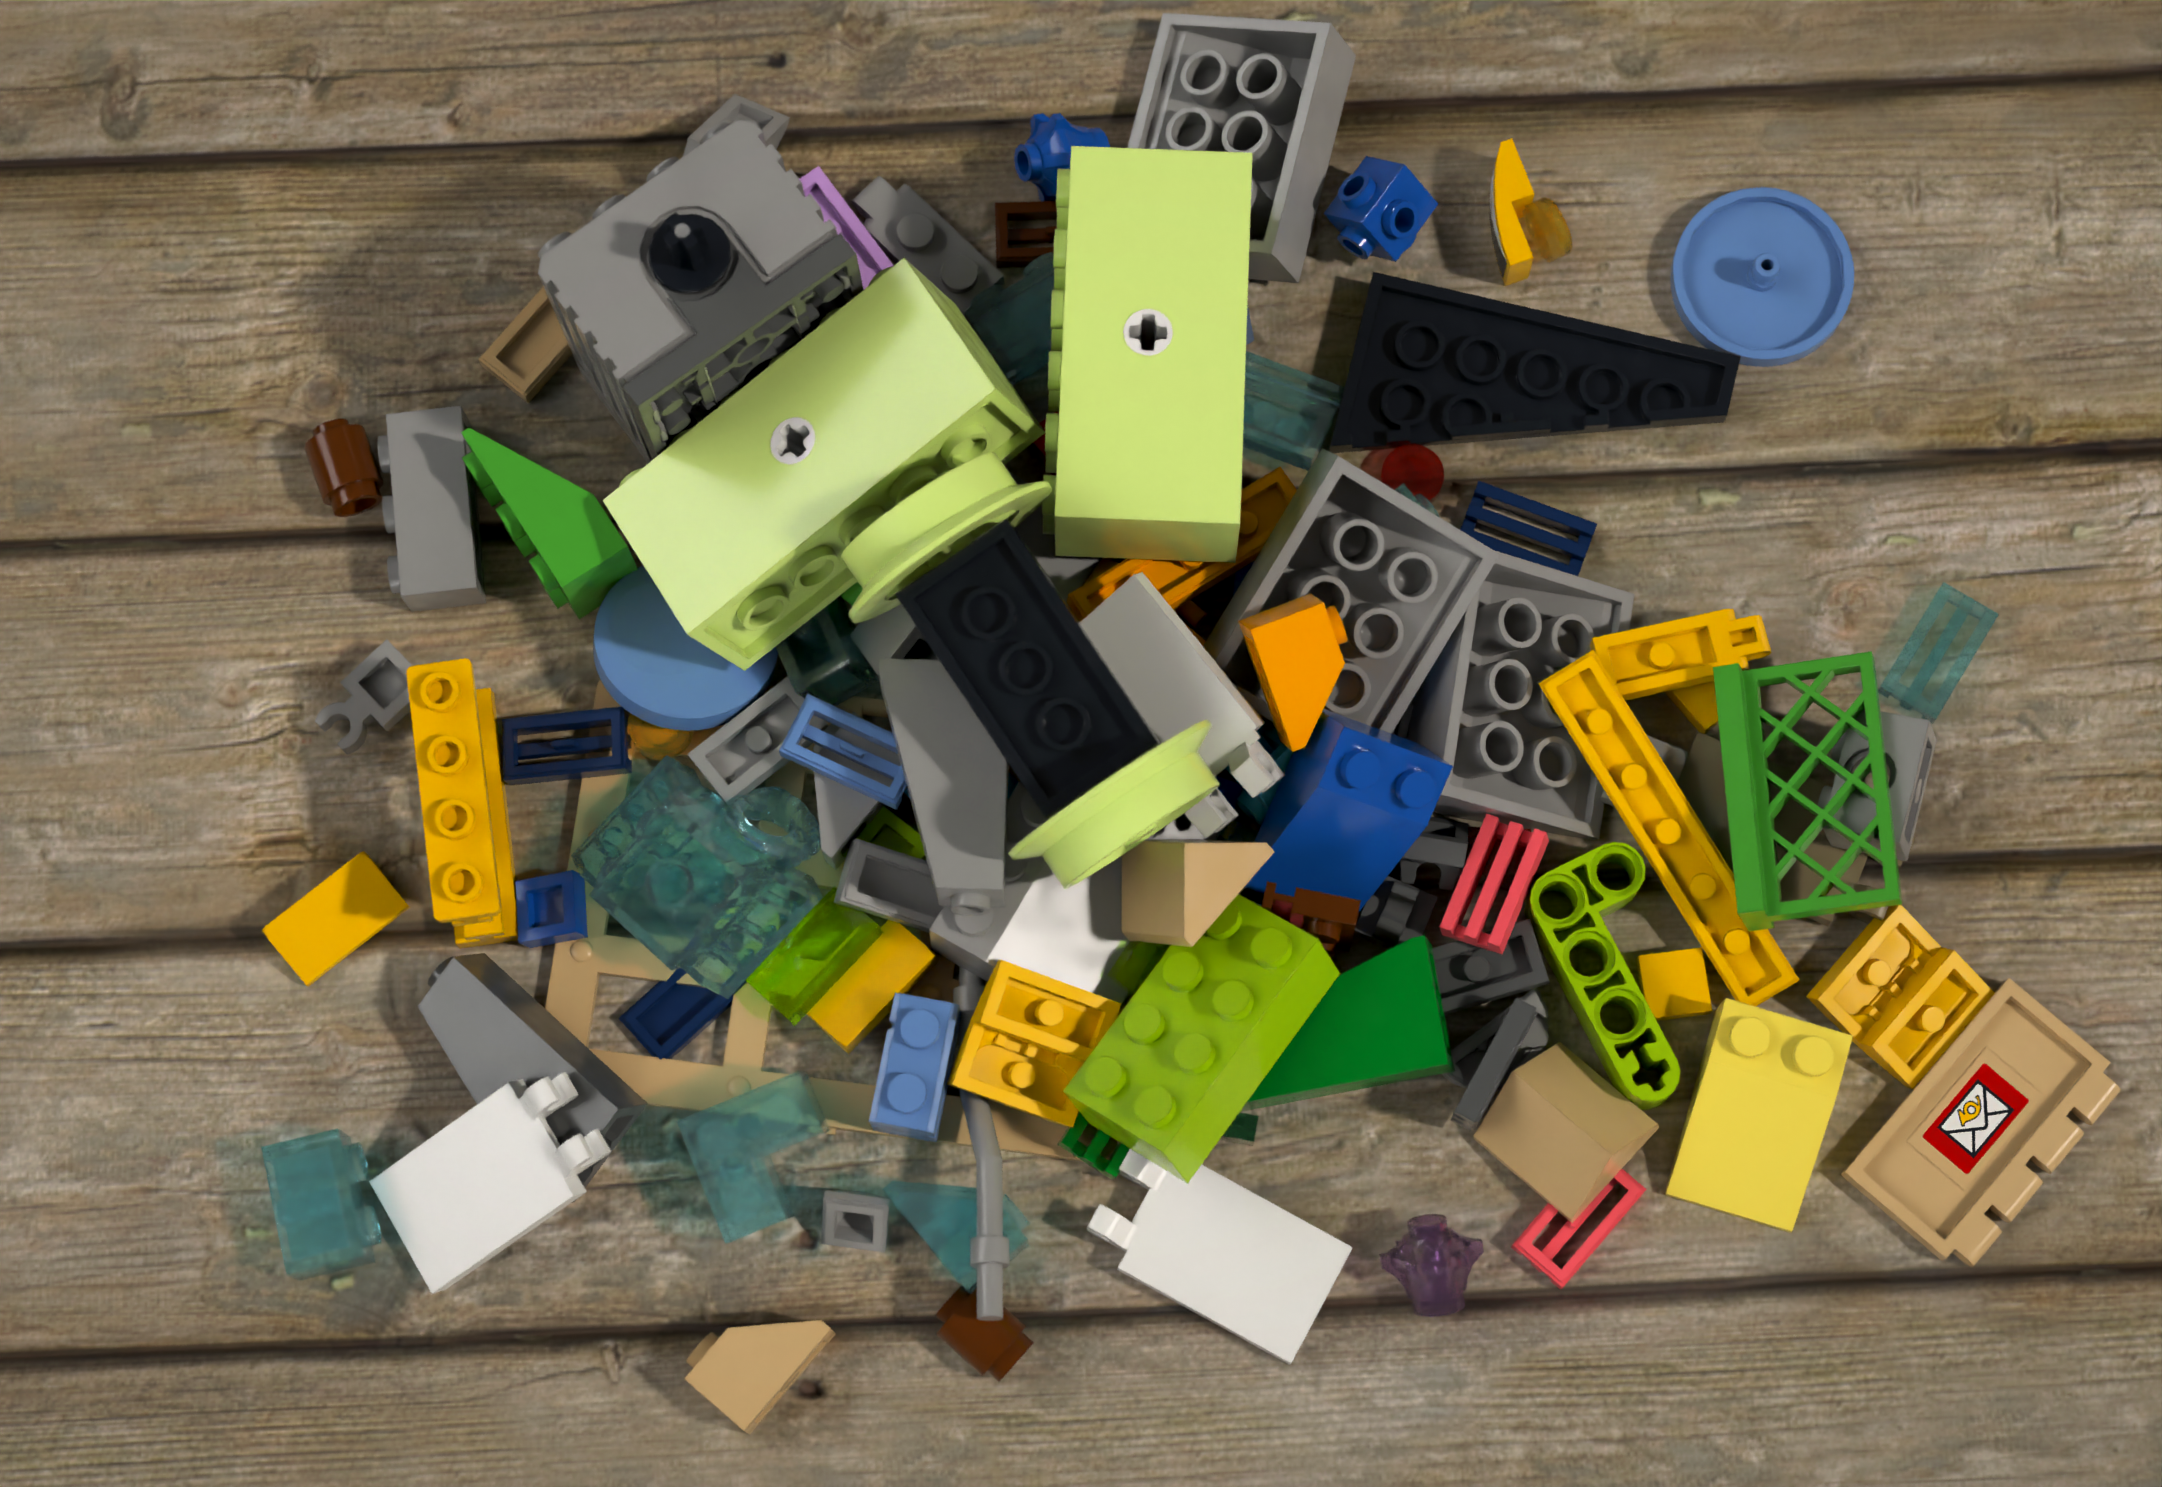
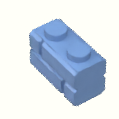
M903 993L894 994L889 1019L892 1026L890 1029H887L869 1117V1123L873 1130L937 1142L948 1089L947 1081L951 1073L959 1033L961 1011L958 1004Z

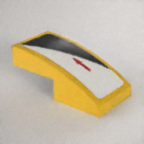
M1512 138L1500 142L1491 179L1489 198L1492 242L1498 268L1505 286L1527 279L1534 259L1518 219L1529 215L1535 193Z

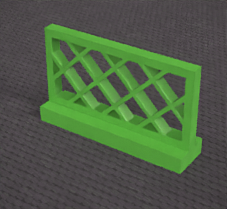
M1872 651L1743 671L1739 663L1713 667L1737 912L1748 931L1775 928L1774 921L1902 905L1875 660ZM1861 672L1863 692L1846 712L1820 695L1835 676ZM1815 679L1810 687L1802 682L1803 680ZM1788 683L1803 695L1780 722L1762 709L1760 687ZM1813 702L1839 720L1817 747H1814L1791 730ZM1864 709L1867 728L1856 720ZM1763 722L1774 729L1766 740ZM1848 728L1869 742L1870 753L1853 773H1850L1827 756ZM1784 737L1810 755L1787 783L1768 770L1767 762L1768 756ZM1820 763L1846 781L1823 809L1797 791ZM1871 770L1874 789L1863 782ZM1770 783L1780 790L1772 801ZM1856 789L1875 802L1877 813L1859 836L1833 817ZM1790 799H1793L1816 816L1794 845L1775 832L1773 820ZM1826 824L1853 843L1830 872L1804 853ZM1878 832L1881 852L1869 844ZM1776 844L1787 852L1779 863ZM1864 851L1883 866L1885 888L1856 892L1840 880V878ZM1797 860L1823 878L1807 899L1782 902L1780 880ZM1833 887L1843 893L1826 896Z

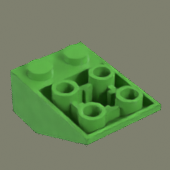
M470 427L461 432L471 452L461 457L490 506L493 507L501 501L503 502L502 505L495 508V511L523 557L526 558L534 552L537 554L528 561L557 609L569 603L578 619H581L600 607L605 596L621 578L638 569L627 544L594 494Z

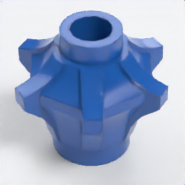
M1043 113L1034 114L1030 119V137L1025 144H1020L1016 147L1014 163L1019 178L1024 182L1031 181L1036 185L1041 201H1055L1058 168L1070 169L1071 146L1110 147L1106 134L1099 127L1075 126L1069 123L1061 113L1051 114L1050 118Z

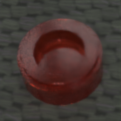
M1417 444L1403 445L1393 450L1386 457L1381 470L1380 482L1426 508L1437 499L1441 492L1444 481V468L1439 457L1429 448Z

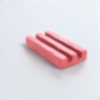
M1486 813L1439 926L1442 935L1503 955L1548 845L1547 832L1535 828L1533 832L1524 830L1522 824L1510 821L1509 825L1499 821L1498 817ZM1496 839L1502 840L1467 927L1462 926L1461 924ZM1517 845L1526 847L1491 935L1482 932Z
M1621 1169L1573 1223L1568 1220L1542 1251L1536 1248L1532 1242L1558 1212L1549 1203L1513 1243L1511 1248L1520 1256L1522 1254L1527 1258L1534 1268L1540 1273L1543 1272L1561 1290L1647 1189L1624 1169ZM1618 1183L1627 1191L1562 1269L1551 1260Z

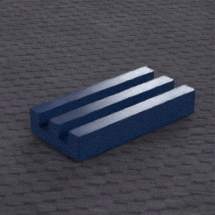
M1478 481L1460 530L1492 550L1578 576L1597 523ZM1486 503L1579 537L1578 541H1572L1483 508V505ZM1476 523L1571 557L1570 563L1567 565L1474 531Z
M621 706L502 719L503 781L512 786L632 773V760L628 758V749H632L631 736L627 733V724H631V713ZM611 726V735L518 745V736ZM612 751V756L518 766V760Z

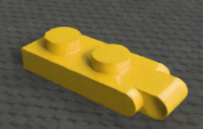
M1722 609L1594 637L1590 643L1591 651H1595L1625 701L1713 682V667L1739 663L1742 671L1750 670L1748 661L1760 659L1772 653L1762 616L1753 615L1736 619L1734 609Z

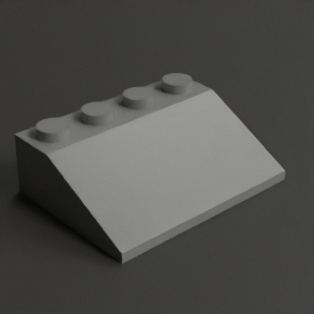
M1163 13L1127 148L1252 153L1248 279L1299 283L1356 58L1355 53L1334 26L1327 22Z
M1321 449L1203 647L1255 711L1273 721L1238 621L1311 593L1322 600L1326 608L1332 605L1336 607L1347 634V642L1339 645L1345 664L1324 709L1392 734L1500 554L1343 458Z
M1496 551L1500 554L1418 689L1416 698L1413 697V710L1407 739L1423 745L1453 766L1433 812L1483 822L1487 813L1498 817L1499 821L1509 825L1510 821L1522 824L1524 829L1534 830L1535 828L1547 833L1589 840L1599 839L1604 810V802H1601L1600 798L1604 789L1538 683L1591 651L1590 643L1592 638L1629 630L1634 594Z
M1019 781L1008 799L1005 907L990 906L988 914L968 916L951 912V906H943L929 929L931 950L987 982L998 960H1004L1122 1004V1008L1159 945L1156 943L1129 941L1121 932L1122 856L1065 890L1042 856L1012 860L1008 853L1020 841L1049 820L1044 817L1022 782ZM1182 814L1146 840H1220L1227 829V825L1219 832H1214L1210 837L1205 838L1187 816Z

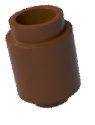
M334 419L317 426L312 431L313 437L305 443L304 449L324 504L332 506L335 516L338 517L358 515L379 505L383 499L379 489L383 486L384 482L364 427L357 424H349L347 419Z
M960 1286L935 1314L944 1323L936 1335L980 1375L983 1376L988 1372L998 1382L1001 1381L1034 1343L1022 1332L1026 1326L1004 1306L1002 1320H978L977 1288L970 1294Z

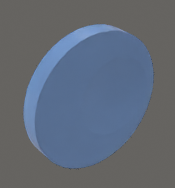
M1767 187L1747 188L1730 192L1713 200L1691 219L1680 237L1673 256L1670 273L1671 293L1681 321L1692 336L1705 348L1740 356L1739 364L1772 367L1791 363L1806 357L1832 336L1844 317L1852 297L1854 264L1849 245L1842 231L1834 220L1819 206L1798 194L1786 190Z
M640 566L637 570L627 574L611 588L600 605L594 627L593 656L596 670L612 698L639 719L673 730H704L728 723L764 695L772 681L779 651L778 644L747 670L744 671L686 634L644 566Z

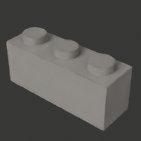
M461 406L386 414L387 435L378 436L377 445L382 473L391 474L392 495L383 496L382 508L387 533H395L397 555L388 556L387 559L388 579L392 594L400 593L401 598L411 612L485 604L486 594L476 483L461 458L471 452L461 434L468 427L471 428L470 421Z

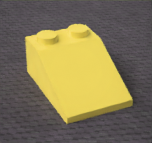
M1725 998L1714 1013L1664 1195L1791 1233L1836 1101L1853 1035Z

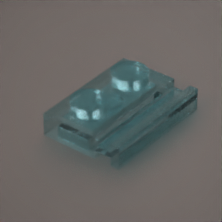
M1246 351L1243 447L1309 471L1331 428L1335 413L1340 408L1345 387Z

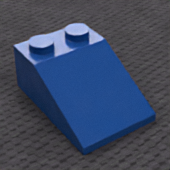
M1323 709L1306 747L1292 753L1284 772L1285 776L1282 777L1254 841L1267 842L1274 850V853L1244 888L1264 894L1268 881L1277 883L1275 893L1294 897L1296 887L1361 900L1360 911L1427 827L1453 766L1421 744Z

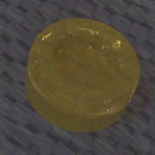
M1546 197L1523 207L1524 221L1529 235L1541 256L1551 263L1571 253L1573 247L1572 237L1557 205Z
M631 713L628 718V731L633 745L642 755L649 759L658 761L673 759L682 754L692 741L694 731L659 727L643 721Z

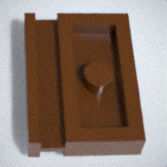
M1267 881L1262 908L1318 938L1329 957L1335 956L1337 949L1349 952L1361 900L1296 887L1294 897L1275 893L1277 883Z

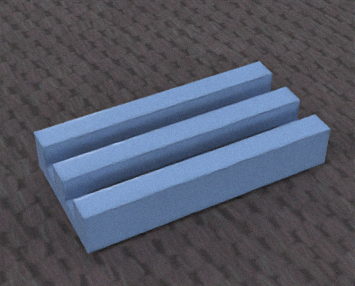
M807 694L779 750L780 756L897 810L907 786L902 766L891 763L811 726L809 722L814 715L898 754L893 733ZM801 738H804L892 779L893 782L888 787L798 744Z

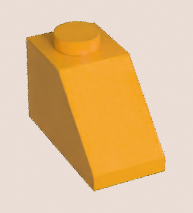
M1311 593L1238 621L1280 742L1292 752L1306 747L1345 664L1339 647L1340 644L1347 642V634L1342 619L1334 605L1326 608L1324 602Z

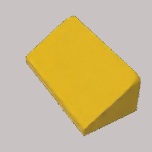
M362 851L262 929V932L305 985L309 987L410 907L373 859L365 851Z
M888 920L802 1008V1011L849 1055L891 1011L894 994H908L938 963L937 956L900 923Z

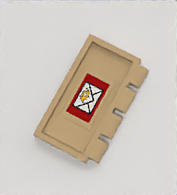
M2008 978L1846 1167L1841 1176L1941 1261L1947 1259L1953 1253L1966 1265L1974 1267L2002 1233V1230L1984 1213L1990 1209L1999 1218L2007 1223H2011L2043 1184L2040 1177L2025 1164L2031 1160L2041 1170L2052 1174L2084 1135V1132L2067 1117V1114L2071 1111L2086 1124L2093 1125L2121 1089L2103 1073L2111 1063Z

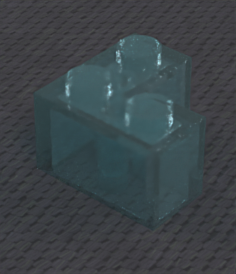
M806 1071L794 1072L677 1121L725 1244L737 1241L795 1217L771 1156L830 1132Z

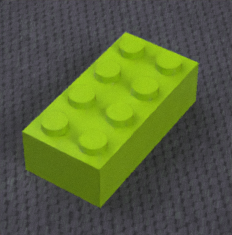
M1238 894L1193 947L1170 945L1063 1092L1089 1124L1188 1184L1337 979L1340 972L1318 938Z

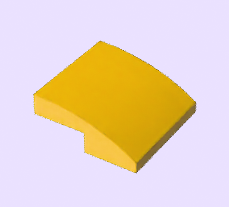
M1902 905L1888 906L1883 920L1872 919L1806 997L1840 1031L1853 1035L1852 1042L1904 1086L1914 1089L1992 998L1995 992L1955 950L1941 947Z
M998 960L970 1020L947 1085L1056 1124L1073 1128L1079 1110L1063 1090L1117 1019L1122 1004L1004 960Z

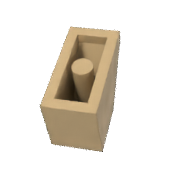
M822 1320L727 1328L720 1337L711 1332L688 1357L686 1363L693 1369L684 1379L750 1435L836 1333Z

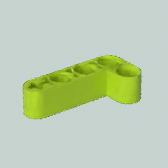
M1611 842L1601 845L1545 873L1537 879L1525 901L1524 914L1526 920H1531L1537 942L1612 1085L1639 1109L1649 1110L1661 1105L1674 1092L1680 1080V1067L1674 1052L1602 919L1629 904L1645 880L1646 867L1638 851L1626 843ZM1608 862L1622 866L1628 873L1629 886L1618 891L1604 887L1598 879L1597 867ZM1548 891H1559L1565 894L1571 901L1573 907L1572 914L1563 919L1551 918L1541 909L1539 897ZM1580 947L1596 951L1602 960V972L1591 977L1577 973L1571 966L1570 952ZM1610 1004L1626 1008L1633 1020L1632 1030L1625 1034H1614L1608 1031L1600 1019L1601 1008ZM1639 1038H1643L1646 1042L1636 1053L1643 1068L1647 1071L1657 1068L1662 1076L1654 1085L1655 1091H1653L1648 1083L1637 1086L1633 1081V1076L1640 1069L1633 1051L1631 1050L1623 1059L1617 1053L1630 1048Z

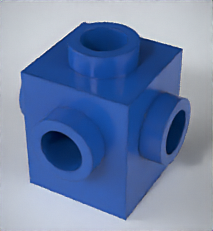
M1366 156L1354 173L1343 181L1337 196L1323 214L1340 232L1337 239L1351 254L1361 259H1368L1369 256H1374L1396 262L1401 254L1413 244L1418 231L1435 210L1438 203L1405 164Z

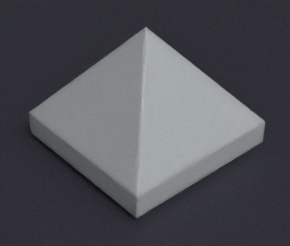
M825 1190L823 1196L821 1244L886 1252L890 1199L863 1191Z

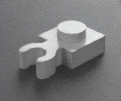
M386 639L340 682L352 696L345 703L336 702L324 707L317 715L315 722L325 732L339 720L350 721V731L338 742V745L346 754L355 752L365 742L367 726L374 720L388 732L410 712L406 670L413 665Z

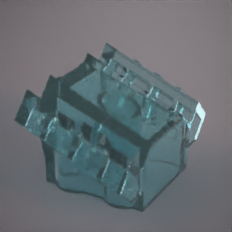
M666 755L571 857L580 876L594 887L589 895L671 971L682 968L698 984L728 999L823 898V895L814 878L791 866L780 847L772 844L766 837L763 838L735 813L736 810L734 808H729L717 793L702 786L694 769Z

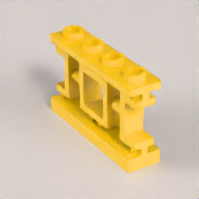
M467 658L410 666L406 670L434 918L439 923L452 922L455 943L459 949L518 940L516 875L505 782L503 781V765L494 692L491 688L476 690L473 665Z

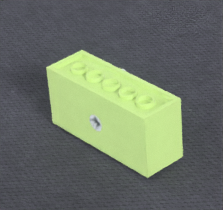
M1071 146L1070 169L1058 168L1057 229H1055L1054 290H1052L1051 298L1052 332L1048 364V412L1059 413H1046V473H1056V475H1044L1043 481L1049 483L1052 491L1042 501L1043 534L1055 535V556L1236 563L1241 516L1252 153Z
M903 258L894 266L877 273L870 281L869 286L843 307L834 309L825 315L816 329L795 346L785 350L775 359L773 358L768 367L744 387L736 389L723 398L719 403V407L693 428L684 430L676 435L667 449L643 468L629 473L621 481L619 487L602 501L686 634L745 671L858 582L841 555L845 548L868 526L925 485L969 460L994 452L1004 465L1041 437L1045 431L957 305L908 260Z

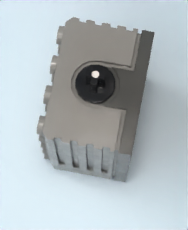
M728 119L717 123L704 134L700 141L701 145L681 159L671 157L664 160L649 173L645 184L626 197L623 194H619L606 200L596 209L592 216V221L573 234L570 232L558 234L550 239L538 253V257L541 259L538 275L582 376L647 463L667 449L676 435L684 430L693 428L718 408L723 398L736 389L744 387L764 371L773 358L775 359L785 350L795 346L816 329L825 315L834 309L843 307L864 290L856 252L841 233L837 235L836 226L830 219L824 223L822 209L811 194L805 197L802 182L792 169L786 172L783 158L771 143L769 146H766L763 131L756 122L735 120L733 122Z

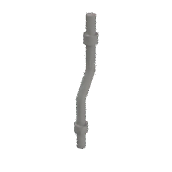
M960 966L959 986L953 989V1003L958 1004L961 1011L959 1048L985 988L984 979ZM959 1089L976 1159L977 1237L970 1239V1267L977 1269V1319L983 1321L1002 1320L1003 1268L1009 1267V1238L1003 1237V1160L988 1099Z

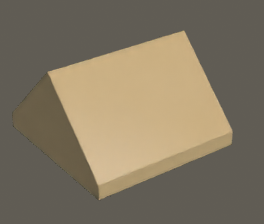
M1206 839L1143 841L1122 855L1121 932L1129 941L1193 947L1272 856L1274 850L1267 842Z
M1559 1042L1512 1071L1473 1137L1475 1141L1573 1223L1655 1133L1659 1125Z

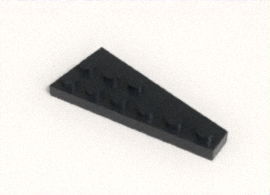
M1373 272L1329 452L1343 453L1724 423L1730 406L1740 356Z

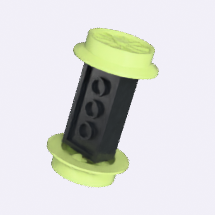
M991 452L969 460L925 485L878 518L845 548L841 557L863 589L848 616L853 623H860L877 617L901 604L903 605L1044 817L1049 819L1020 841L1008 853L1012 860L1042 856L1065 890L1096 873L1157 833L1220 786L1198 753L1212 724L1208 719L1203 720L1162 744L1160 743L1015 528L1042 504V501L1050 495L1052 491L1051 486L1046 481L1017 485L998 455Z

